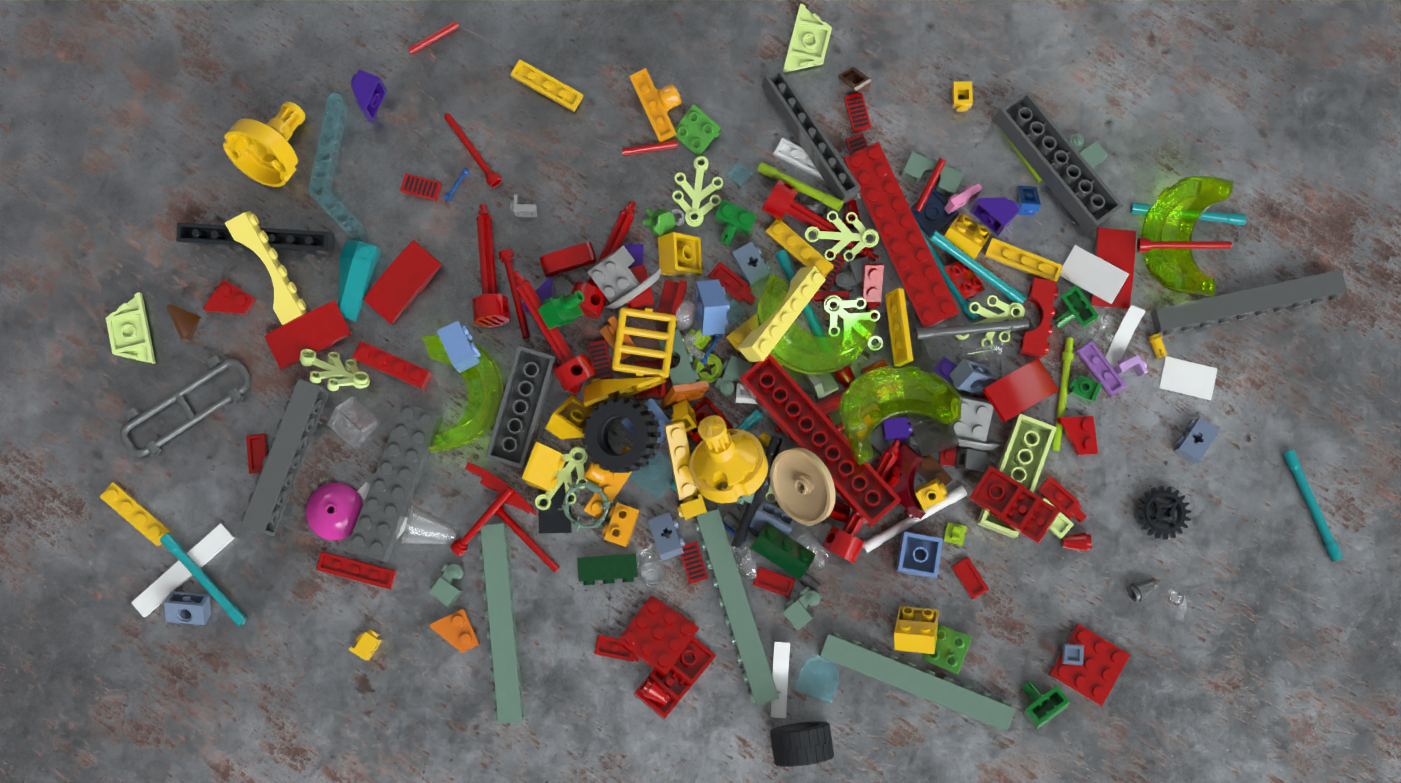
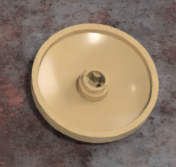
M800 447L787 449L776 456L771 466L770 481L773 494L782 510L796 522L805 525L817 524L826 519L831 514L835 504V486L826 465L813 452Z

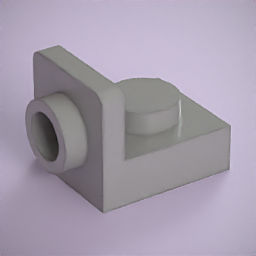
M514 194V200L511 199L510 209L514 212L515 217H538L536 204L532 202L520 204L519 195Z

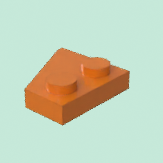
M707 381L672 386L661 402L663 410L672 408L673 405L684 400L689 402L702 398L709 389V384Z
M461 609L429 624L430 628L461 653L480 645L465 609Z

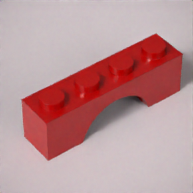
M1034 277L1030 282L1027 300L1035 305L1040 319L1035 330L1025 332L1021 336L1018 355L1041 359L1045 354H1048L1050 343H1047V339L1051 335L1053 328L1050 321L1051 317H1054L1056 310L1053 302L1054 299H1057L1059 288H1056V281Z
M359 341L352 356L355 361L391 375L424 392L433 377L430 371L363 341Z

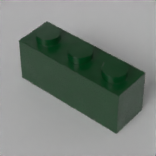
M767 522L750 546L752 550L799 580L809 569L816 555Z
M637 554L577 558L578 581L583 582L584 586L595 585V581H603V584H613L618 579H622L623 583L634 582V578H638Z

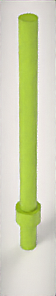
M1070 337L1066 338L1065 351L1062 352L1061 360L1063 361L1056 418L1064 417L1070 366L1074 358V353H1072L1074 338ZM1056 419L1055 427L1057 428L1053 438L1052 451H1060L1063 426L1058 424Z

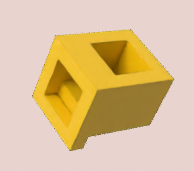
M953 82L951 86L952 108H956L958 112L967 111L973 104L972 82Z
M687 400L673 405L674 414H672L671 423L683 421L686 432L697 427L695 411Z
M938 478L916 487L915 495L923 510L944 501L947 494L945 485L940 483ZM934 493L935 496L930 497L929 494Z
M701 494L698 495V499L695 500L694 497L683 500V504L677 506L680 518L684 517L685 521L707 513Z
M369 628L367 632L361 633L355 641L357 645L351 646L349 650L364 660H370L382 639L378 637L379 633Z

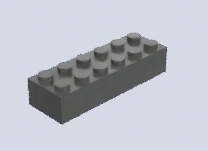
M518 345L485 458L522 469L527 466L554 374L553 371L557 364L558 358L556 355Z

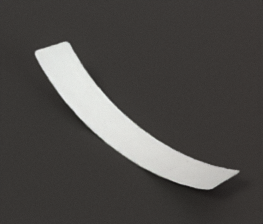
M1131 305L1105 357L1113 368L1118 365L1117 361L1122 359L1145 310Z
M787 642L774 643L772 677L776 690L781 693H778L779 699L771 701L770 716L772 718H786L790 643Z

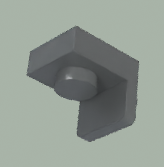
M804 193L798 202L822 217L829 209V206Z

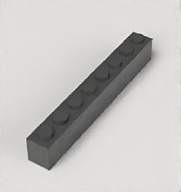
M781 68L765 75L762 88L834 196L843 200V204L856 198L861 188Z

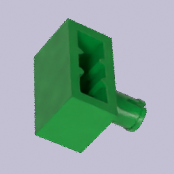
M722 200L715 214V223L724 226L725 229L718 241L722 244L725 241V245L729 246L735 232L749 237L757 221V215Z
M1077 285L1061 295L1062 300L1067 305V310L1053 318L1059 329L1073 319H1077L1083 329L1100 319Z
M575 291L571 295L565 296L561 294L556 298L550 297L543 301L544 305L538 311L547 328L550 330L572 323L584 313L579 303L584 301V295L580 291Z
M1030 681L1022 689L1033 700V704L1025 709L1024 715L1034 728L1038 730L1066 709L1070 701L1058 686H1055L1046 694H1042L1033 681Z

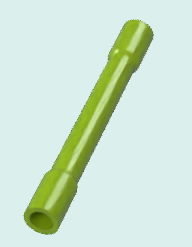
M761 162L758 166L757 171L771 179H781L800 192L821 201L837 211L843 206V200L805 184L769 164Z

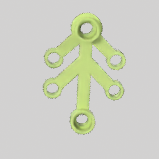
M699 156L694 160V169L696 170L694 189L686 181L684 173H677L675 175V183L680 185L692 199V208L684 200V195L681 191H675L672 198L686 213L685 221L691 227L700 226L704 220V215L721 204V198L718 195H712L710 202L699 209L700 202L716 189L718 190L723 187L722 178L715 177L712 183L702 190L704 172L709 167L708 159L704 156ZM704 161L705 164L700 166L698 162ZM681 176L684 180L680 182L677 178ZM720 181L721 184L719 186H716L714 182ZM679 194L682 197L681 199L677 200L675 199V195ZM718 199L719 202L717 204L712 203V200ZM693 214L698 216L696 220L691 219Z
M830 211L827 214V220L833 223L840 232L819 231L816 227H809L805 231V238L809 242H816L818 239L841 240L832 249L825 251L824 257L828 261L833 260L836 254L851 241L860 242L852 250L844 252L843 258L847 262L854 260L855 255L864 247H874L879 241L877 231L871 228L866 229L857 219V215L854 212H849L846 215V221L849 224H853L859 233H852L839 219L838 213L835 211ZM831 213L836 215L835 220L829 219ZM851 214L855 216V220L852 222L848 220V216ZM814 231L816 237L810 238L809 232ZM867 235H872L873 240L871 242L866 240ZM828 251L833 252V258L827 257ZM848 252H850L853 255L852 259L848 260L845 256Z
M830 295L824 301V309L830 314L829 335L832 337L839 335L840 329L837 325V315L843 318L844 338L842 339V345L845 349H850L854 345L852 326L867 340L871 350H880L883 346L881 336L870 333L858 322L859 320L878 321L880 318L879 311L871 309L869 312L848 313L844 308H865V298L859 296L854 300H841L839 296ZM859 300L864 301L863 305L861 306L857 305V302ZM835 301L837 304L835 307H831L830 303ZM873 312H876L877 317L872 318L871 314ZM832 328H837L836 333H831L830 331ZM876 338L878 339V342L876 344H872V339ZM850 340L851 344L845 345L844 342Z
M995 295L987 296L986 304L991 307L995 306L1005 312L996 314L981 307L978 302H970L968 305L969 312L977 313L987 318L973 324L1022 319L1025 314L1024 307L1020 303L1008 305L998 300ZM991 297L995 300L993 304L989 303ZM973 304L977 305V309L975 311L971 309ZM1014 309L1018 310V314L1016 316L1013 315ZM1010 330L1000 331L997 336L998 340L1004 343L1008 342L1011 337ZM986 332L985 337L980 341L982 348L990 349L992 347V339L995 332ZM1003 333H1006L1007 338L1005 340H1002L1001 335ZM969 334L954 336L957 339L964 340L968 338ZM985 340L989 341V345L987 347L984 346Z
M303 349L300 353L302 365H315L327 370L322 372L312 371L309 378L312 383H320L321 379L331 378L327 383V388L331 391L338 390L339 386L353 385L356 388L369 386L370 379L368 374L359 371L357 362L353 359L346 360L344 368L340 355L337 352H330L328 354L327 361L331 364L317 359L316 352L311 349ZM336 377H343V378H346V379H338V380H337V379H335V378H336Z
M576 446L568 454H562L565 462H568V464L561 471L559 470L555 489L552 488L551 493L546 492L537 496L535 499L537 508L540 510L549 509L552 497L563 483L567 493L569 489L567 483L569 482L572 485L571 472L575 466L578 475L576 484L580 480L588 482L584 478L585 471L583 465L587 461L588 456L583 447ZM577 453L582 454V458L579 460L575 459ZM572 492L570 495L574 496V500L572 502L568 501V504H574L577 501L576 495ZM546 499L547 505L541 506V500Z

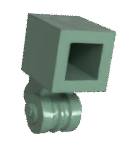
M1074 134L1069 139L1092 169L1103 162L1108 156L1097 141L1088 147H1084L1082 145L1084 143L1082 135Z
M731 356L730 360L726 359L722 368L725 371L723 378L718 377L715 387L720 390L723 396H731L734 393L732 382H740L739 378L751 369L753 364L735 356Z
M447 562L441 570L442 576L439 579H434L431 583L429 594L447 607H451L462 592L454 586L453 579L462 578L464 570L460 565Z
M808 586L799 593L801 597L797 601L792 599L784 605L786 610L782 612L797 631L814 618V615L808 609V604L815 606L821 600V594L817 590H811Z

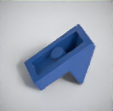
M1018 186L1016 203L1020 209L1018 215L1034 216L1036 211H1040L1041 203L1037 187Z

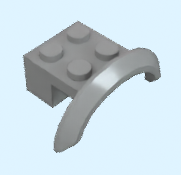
M623 245L597 262L587 272L609 300L605 307L616 309L654 284L659 279L661 269L655 271L642 283H639L628 268L635 260Z
M954 393L950 407L951 416L947 434L933 428H926L931 437L958 446L980 450H994L1002 445V442L997 441L986 442L993 406L989 400Z

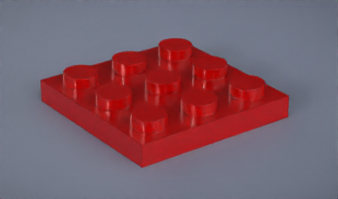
M651 595L617 640V644L666 677L699 631V627Z
M1076 624L1066 644L1084 645L1083 665L1061 664V651L1048 675L1102 706L1130 654L1082 625Z

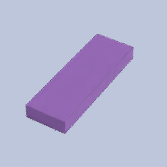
M1092 340L1076 351V354L1098 383L1102 384L1101 387L1110 398L1127 386Z

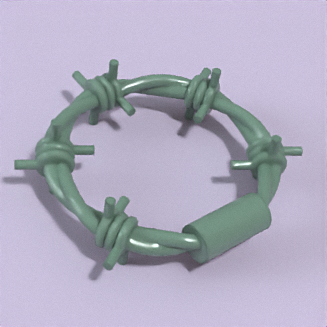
M590 481L572 485L568 482L569 489L561 505L562 508H558V510H564L566 517L577 528L576 533L579 528H599L601 526L604 529L602 523L606 518L610 503H614V501H609L602 492V487ZM582 486L597 494H601L603 506H599V508H604V514L597 520L591 518L594 523L590 525H584L578 521L579 516L577 520L572 519L569 512V506H573V504H568V497L575 491L579 494L578 488Z

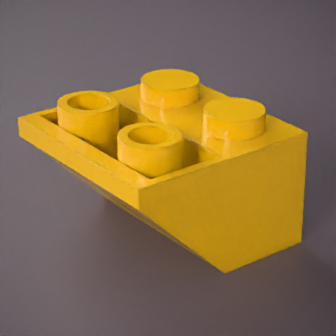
M959 213L944 237L968 256L975 259L991 235V232L985 226L978 225L972 221L969 216Z
M899 606L894 631L895 650L934 654L937 641L939 609Z

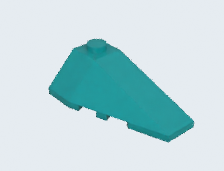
M346 240L339 258L338 308L345 319L354 322L358 319L364 302L363 299L368 292L382 254L377 246Z

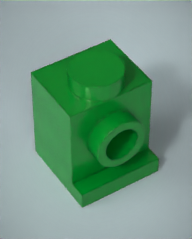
M1079 375L1070 382L1069 388L1071 390L1069 395L1091 404L1095 401L1102 384ZM1082 385L1087 386L1088 390H1083Z

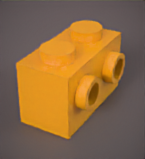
M620 503L612 506L609 517H611L610 523L605 525L602 533L605 536L604 540L627 548L640 511Z

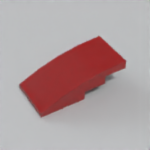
M1097 227L1093 255L1127 272L1129 275L1112 304L1091 293L1090 304L1092 306L1130 308L1136 231Z
M413 240L385 270L363 300L385 320L393 324L402 311L410 306L415 297L423 292L442 263Z
M334 300L266 334L264 338L279 369L282 370L301 362L300 353L303 349H311L317 353L333 346L335 342L351 336V332Z
M1039 358L982 389L1003 423L1059 391Z
M467 462L465 469L474 475L482 477L480 484L496 491V499L509 486L487 470ZM514 489L512 494L504 501L505 504L530 514H537V511L526 499Z
M991 465L969 497L970 500L1038 545L1060 513L1059 509L1045 502L1040 496L1026 489L1023 484Z
M694 637L666 677L654 669L645 679V681L648 678L654 679L671 695L665 705L644 697L643 693L640 692L643 683L635 691L634 695L664 720L717 655Z

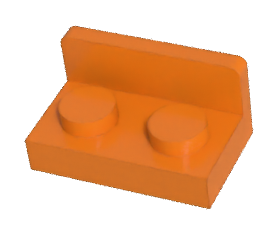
M615 316L609 318L608 325L600 330L601 335L613 351L618 325ZM624 334L623 345L636 347L629 335ZM621 353L620 360L623 361L631 354Z

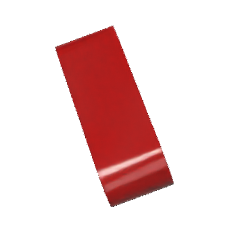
M591 242L568 247L539 258L545 277L555 276L597 262Z

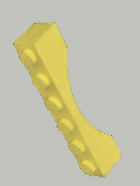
M251 211L244 212L225 222V225L233 239L253 250L267 267L274 287L273 310L281 324L284 325L307 313L306 304L297 295L295 284L288 279L286 268L279 263L276 250L270 247L268 236L260 229L258 225L259 220L256 215L251 213Z
M815 266L799 269L790 281L788 293L780 306L763 324L751 332L738 347L749 362L765 360L826 279Z

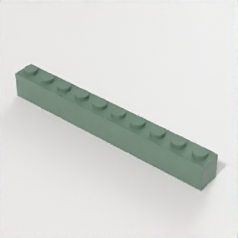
M719 509L696 516L697 521H694L697 533H702L703 539L700 540L703 551L707 550L709 555L706 562L709 570L713 569L715 577H712L715 589L719 588L721 593L718 596L720 606L725 607L727 612L724 615L726 625H731L733 631L730 634L732 644H737L739 650L736 653L738 663H743L745 669L742 675L745 684L749 683L751 688L748 691L751 703L755 702L756 706L779 699Z
M504 523L483 525L480 529L481 531H478V541L482 542V550L479 551L480 561L484 562V569L481 570L482 581H485L486 589H483L484 601H487L488 609H485L486 621L489 620L490 627L487 628V639L491 640V648L488 649L489 659L493 660V668H490L491 680L495 681V688H492L493 700H496L497 708H494L495 720H498V724L525 721L507 529Z
M838 633L827 634L819 657L1001 730H1008L1015 708L1010 707V702L999 699V702L991 699L992 695L983 691L980 694L972 692L974 688L962 684L961 687L954 684L955 680L945 676L943 680L935 677L936 673L925 669L924 672L917 670L918 666L913 663L906 662V664L898 662L899 658L893 655L882 656L880 655L881 651L873 647H869V650L862 648V643L851 639L850 642L843 640L844 636Z

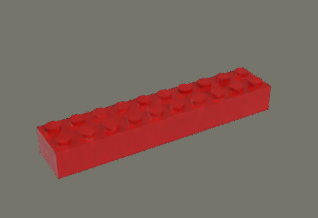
M879 142L844 157L845 165L861 187L859 196L879 235V239L921 328L934 327L958 316L959 311Z
M770 353L764 361H759L739 378L742 387L796 447L807 449L822 460L832 476L835 491L869 529L900 503L901 499Z

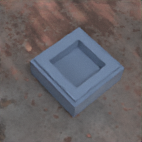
M1062 644L1061 664L1083 665L1084 645Z

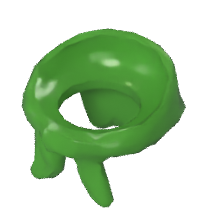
M646 208V213L650 216V219L643 220L641 224L649 225L653 235L660 237L673 231L675 217L672 212L665 208H658L655 212H652L649 208Z

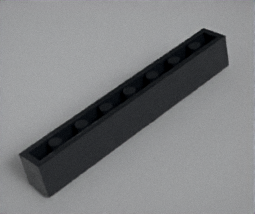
M177 222L176 242L247 247L233 239L226 225ZM260 228L267 234L268 243L274 249L333 252L334 233Z

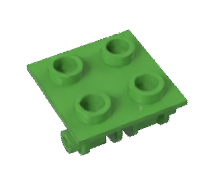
M693 104L676 126L675 131L677 135L675 137L699 157L714 137L717 138L720 135L721 127Z
M938 624L935 653H924L922 660L952 673L959 674L972 637Z

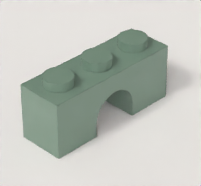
M912 152L901 177L918 184L922 176L932 174L938 160L928 159L926 155L920 152ZM944 165L937 179L938 187L936 190L941 195L950 198L956 193L964 174L955 167L949 168Z
M675 329L672 357H677L680 363L675 368L670 369L669 372L673 386L694 383L699 379L696 368L692 369L690 364L693 362L691 352H686L685 345H688L685 334H681L679 329ZM658 339L661 351H665L666 340Z

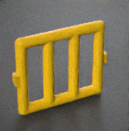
M620 308L612 369L614 371L634 373L638 377L648 375L667 378L670 372L676 316L653 312V309L645 308V310ZM626 316L668 322L667 333L626 327ZM624 334L666 340L665 351L623 345ZM621 353L663 359L662 370L620 364Z

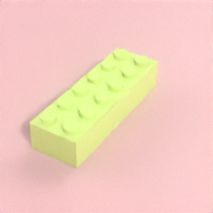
M1018 414L1014 419L997 470L1023 484L1026 489L1034 493L1057 427L1023 414ZM982 508L977 525L1011 538L1018 537L1019 532Z

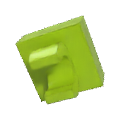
M691 328L687 333L691 339L690 344L699 353L712 339L710 335L702 336L700 329L696 332Z
M947 522L943 542L963 546L967 526Z

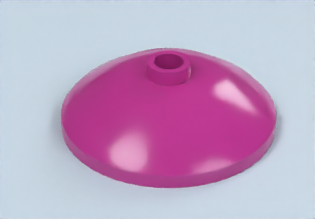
M338 482L325 484L316 489L307 502V523L311 530L321 538L327 540L345 539L352 535L363 507L362 498L349 485ZM330 507L335 509L332 514L329 513Z

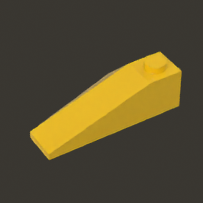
M662 377L603 380L596 378L589 381V385L584 386V406L599 408L598 404L602 401L607 402L611 398L630 397L666 382V379Z

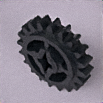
M1159 486L1158 491L1153 487L1151 488V493L1149 491L1144 492L1145 497L1139 498L1142 504L1136 505V508L1141 511L1135 513L1136 516H1141L1137 523H1144L1141 530L1149 529L1148 536L1155 533V539H1159L1162 535L1163 540H1167L1169 536L1171 539L1176 538L1175 533L1178 535L1183 534L1181 528H1188L1184 522L1191 521L1186 516V514L1191 513V510L1185 509L1190 503L1182 502L1185 495L1178 497L1179 490L1172 492V487H1167L1165 490L1163 486ZM1158 497L1166 498V499L1170 500L1171 502L1168 503V504H1165V503L1159 502L1156 498H1158ZM1150 505H1152L1153 512L1151 517L1149 515ZM1167 509L1164 513V516L1159 517L1162 513V510ZM1175 509L1177 510V519H1176V521L1174 520V519H1175V517H1174V511H1175ZM1163 522L1168 524L1170 528H1161L1155 524Z

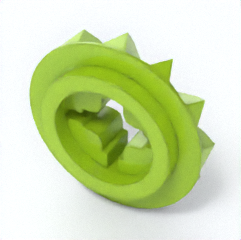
M701 354L694 360L692 369L696 368L699 377L697 380L699 382L707 381L708 383H713L718 380V377H721L723 371L722 362L716 355L709 354L706 364L713 366L710 376L707 371L701 372L704 369V364L701 363L700 358L705 355Z

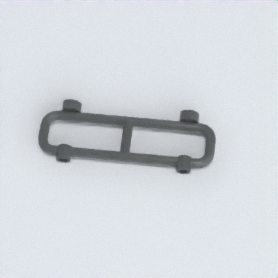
M220 355L213 356L206 361L210 370L143 413L140 412L138 407L126 411L124 417L127 423L120 430V439L127 451L135 457H142L148 453L154 456L162 451L161 445L231 400L233 403L241 401L244 398L242 393L251 385V376L244 364L235 358L223 361ZM229 366H235L243 377V384L230 390L228 394L197 414H194L184 395ZM177 400L188 419L158 439L150 441L142 449H136L128 437L129 430Z

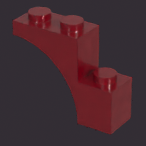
M903 444L899 449L898 458L893 465L901 468V476L892 490L901 499L898 505L901 504L906 508L904 512L911 518L921 519L926 513L917 502L914 492V479L923 458L910 446Z

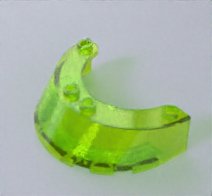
M1191 176L1178 180L1171 187H1166L1157 196L1158 200L1153 208H1149L1143 223L1141 237H1147L1151 241H1192L1195 225L1201 215L1214 204L1230 198L1234 181L1212 176ZM1151 249L1147 253H1142L1145 255L1146 267L1149 273L1165 288L1183 293L1215 296L1216 281L1197 266L1193 258L1192 249Z
M772 273L759 300L757 311L758 327L775 312L788 293V283ZM864 318L858 320L849 330L840 335L817 337L805 332L793 322L770 353L781 364L800 373L812 375L831 373L847 366L861 354L871 338L877 323Z
M439 335L421 336L430 359L446 363L455 368ZM475 342L474 344L481 354L478 357L481 363L460 372L468 390L466 411L453 428L435 437L433 447H429V451L434 455L450 452L476 441L489 430L497 418L503 398L502 377L494 359L483 347Z
M905 365L904 368H892V366H885L862 374L850 383L849 389L846 393H843L840 401V419L855 460L861 465L872 459L871 435L877 425L883 420L897 414L918 413L930 416L943 424L953 423L961 419L962 396L944 378L934 372L929 374L921 371L920 367Z

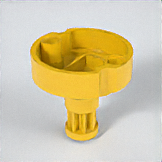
M284 102L278 114L270 119L267 124L247 118L237 120L224 135L226 141L223 143V147L227 156L239 170L251 179L271 187L285 185L297 170L295 166L298 163L297 156L288 140L292 137V132L296 127L305 121V113L296 104Z
M713 415L704 418L698 426L699 435L703 440L694 449L689 461L690 475L696 488L702 496L718 503L736 502L739 496H750L762 485L768 472V460L760 441L747 431L727 429L725 421L720 416Z

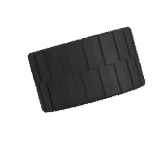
M828 722L795 723L776 727L770 731L774 764L776 766L795 767L812 765L831 760L834 757L830 724Z

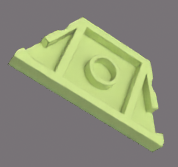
M801 3L783 72L822 65L827 51L832 27L826 22L821 21L819 16L815 13L812 14Z
M138 292L127 304L123 303L116 312H112L106 317L112 354L154 364L156 361L143 295Z

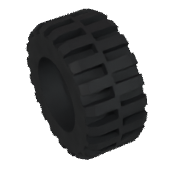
M611 398L607 402L602 401L599 403V408H593L590 411L592 416L586 417L585 423H587V426L582 430V433L585 434V439H582L583 445H587L588 448L585 452L587 456H592L591 461L594 464H598L599 468L613 473L635 472L640 470V467L647 466L649 464L648 460L653 459L656 455L654 450L659 449L660 443H657V438H661V432H657V427L660 425L657 420L653 419L655 414L647 410L648 407L645 404L625 398ZM619 417L628 418L632 422L636 433L632 448L625 454L614 452L608 442L609 428Z

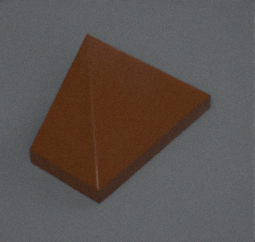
M854 67L838 76L839 80L855 91H869L871 79Z
M167 305L181 340L186 343L191 342L201 317L174 305Z

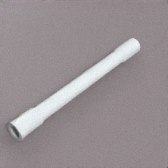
M961 485L947 493L944 501L923 510L926 514L921 519L907 517L885 531L865 540L864 550L866 553L882 545L883 542L944 507L967 496L966 490Z

